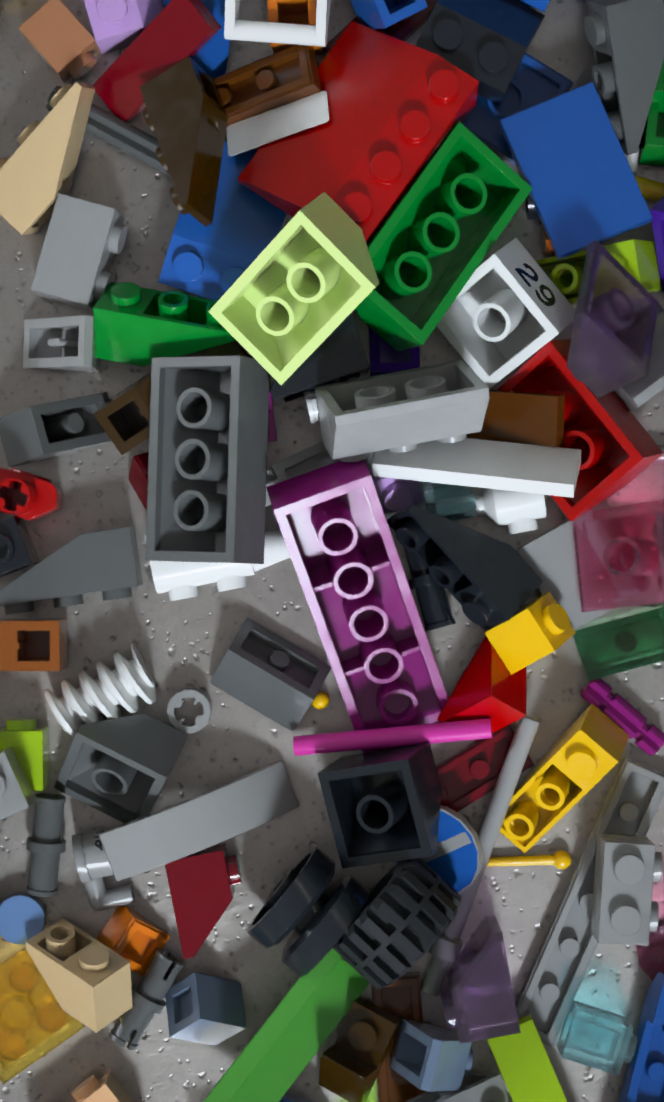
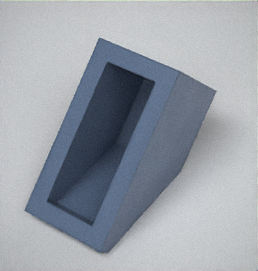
M402 1019L390 1068L420 1090L429 1092L460 1090L463 1077L469 1074L473 1063L472 1040L456 1030Z

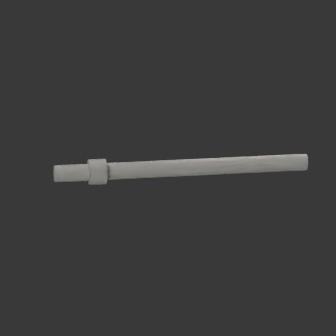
M525 716L519 720L477 836L483 849L482 869L475 883L459 894L461 895V902L455 917L429 949L432 958L421 985V991L428 995L439 996L450 963L456 962L463 945L460 936L540 721L535 718Z

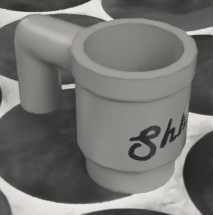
M115 827L72 835L73 854L81 882L85 885L89 904L96 911L135 903L131 884L106 889L103 880L104 877L112 876L113 873L98 834Z

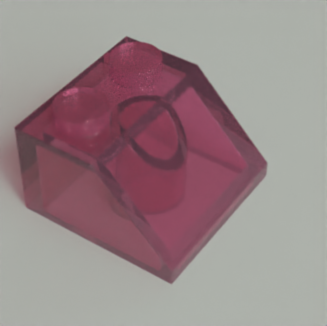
M664 500L590 510L573 521L581 612L664 606Z

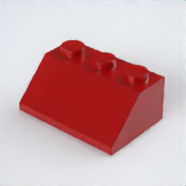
M573 339L549 341L497 389L565 395L563 445L558 447L581 450V465L574 498L550 496L570 521L576 520L628 485L664 453Z

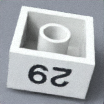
M515 237L475 270L437 324V327L475 374L490 389L557 336L579 314Z

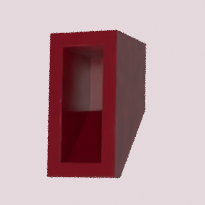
M226 843L211 846L165 864L183 959L194 958L232 901L235 893L234 885L242 884L237 855L228 856Z

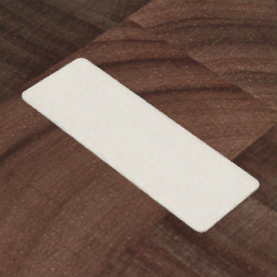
M321 91L228 125L226 128L228 155L234 156L328 122L327 92Z

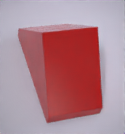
M485 636L437 720L443 723L491 718L493 734L527 716L526 667L511 675L487 636Z

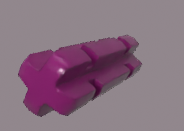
M593 677L583 687L580 693L581 697L590 705L593 704L599 707L600 711L630 735V739L635 738L634 743L648 755L655 754L664 744V733L654 724L648 725L646 723L648 719L618 693H611L612 688L601 678Z

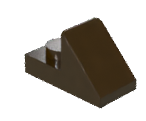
M361 997L355 999L335 1044L322 1053L320 1058L319 1085L349 1102H366L402 1019Z

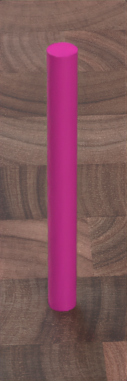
M491 718L293 736V750L295 756L411 746L429 742L433 744L493 738Z

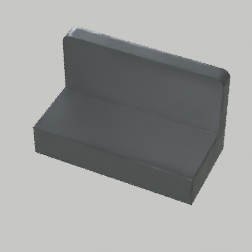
M247 617L210 682L290 731H294L319 692L331 670V666Z

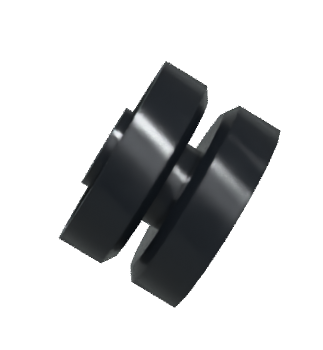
M317 846L311 849L294 868H291L265 899L263 907L247 930V933L265 948L279 944L294 930L283 948L282 962L300 977L307 975L333 948L355 920L370 895V890L352 875L340 878L323 893L335 874V861Z

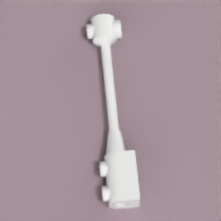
M484 488L482 494L478 496L421 507L452 521L485 514L497 527L507 525L509 535L538 529L536 519L547 516L544 494ZM400 511L385 514L386 520ZM389 526L390 532H391V533L395 532V531ZM281 530L265 532L264 564L150 561V566L157 593L168 592L169 601H176L199 596L197 586L216 582L218 592L246 587V576L255 575L256 571L288 559L290 555Z

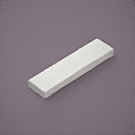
M466 438L456 443H440L437 440L418 443L416 449L408 452L394 453L388 451V449L375 451L372 461V474L375 477L574 498L581 465V450Z

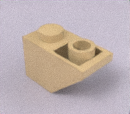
M61 918L26 941L27 952L62 1010L97 1033L133 1007L130 961L64 918Z

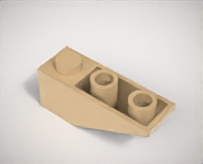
M76 81L74 85L67 83L59 89L49 103L53 109L41 123L36 120L28 125L17 139L21 146L9 159L6 157L0 159V215L21 235L37 234L51 218L58 193L69 196L95 93V88L90 83Z

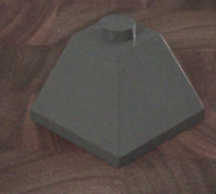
M145 713L80 725L54 788L123 823L142 816H149L189 735L175 729L169 723L159 721Z

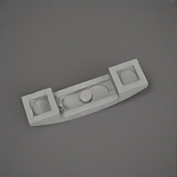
M278 761L238 777L231 783L152 815L139 817L102 832L98 836L116 881H120L184 858L247 832L299 807L283 762Z

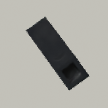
M414 504L394 514L387 520L388 525L395 531L400 544L415 553L429 569L432 579L441 587L446 588L462 605V610L466 617L475 624L480 625L484 631L509 621L543 582L510 544Z

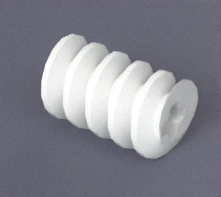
M131 644L132 660L130 661L126 660L119 652L113 654L115 669L112 671L99 661L96 663L98 678L93 680L83 670L78 672L79 688L75 689L66 679L61 681L62 697L57 698L49 689L44 690L46 700L58 723L73 738L80 725L104 721L103 714L109 720L121 718L120 704L132 714L139 710L137 695L148 704L156 701L153 677L134 644Z

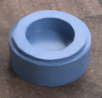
M16 893L6 898L0 905V935L8 942L26 944L27 940L43 931L46 925L47 913L43 903L36 896L27 893Z

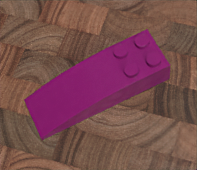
M365 460L356 462L338 461L266 487L275 517L354 730L441 723L437 718L448 701V696ZM398 747L378 748V749H367V750H362V752H363V753H367V752H373V751H379V750H385V749H392V748H398Z

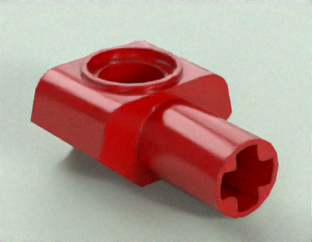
M12 467L9 469L0 468V512L36 521L62 509L63 491L59 485L52 483V480Z

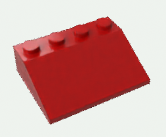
M351 21L318 67L321 91L327 92L329 121L262 145L239 175L238 182L291 217H294L300 209L325 192L362 229L366 244L368 245L453 125L459 121L463 123L476 105L480 81L433 52Z

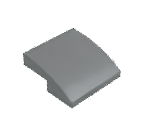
M606 500L576 520H568L515 550L543 581L535 590L538 597L550 591L557 604L561 605L567 612L570 624L574 630L596 620L654 586Z

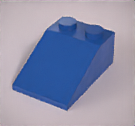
M227 140L224 141L213 222L205 227L189 213L183 215L180 212L158 283L210 300H218L285 227L288 217L287 213L238 182L239 175L258 150L251 149L234 156H229Z

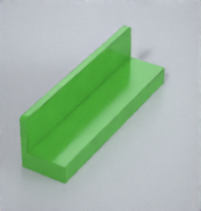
M332 948L307 975L297 979L203 1102H279L350 1010L353 1001L363 993L369 982Z

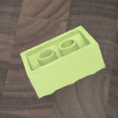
M323 192L297 212L208 311L280 385L309 358L379 285L362 229Z

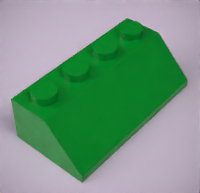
M460 121L453 125L367 245L379 285L358 305L356 310L360 319L397 351L417 347L425 343L533 189Z

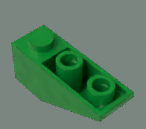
M111 282L93 307L96 358L144 367L151 365L152 358L180 357L237 340L208 312L218 300L187 296L180 291L165 292L142 288L130 282Z

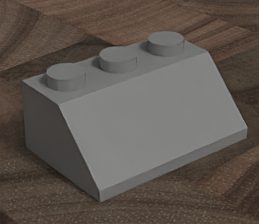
M463 360L315 387L323 446L332 460L339 459L342 462L360 461L367 458L370 452L386 449L394 453L408 452L416 449L418 443L437 440L440 443L460 442L466 439V434L482 431L490 398L489 387Z

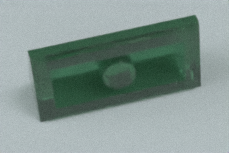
M664 606L575 630L576 633L573 635L583 677L587 681L664 661Z

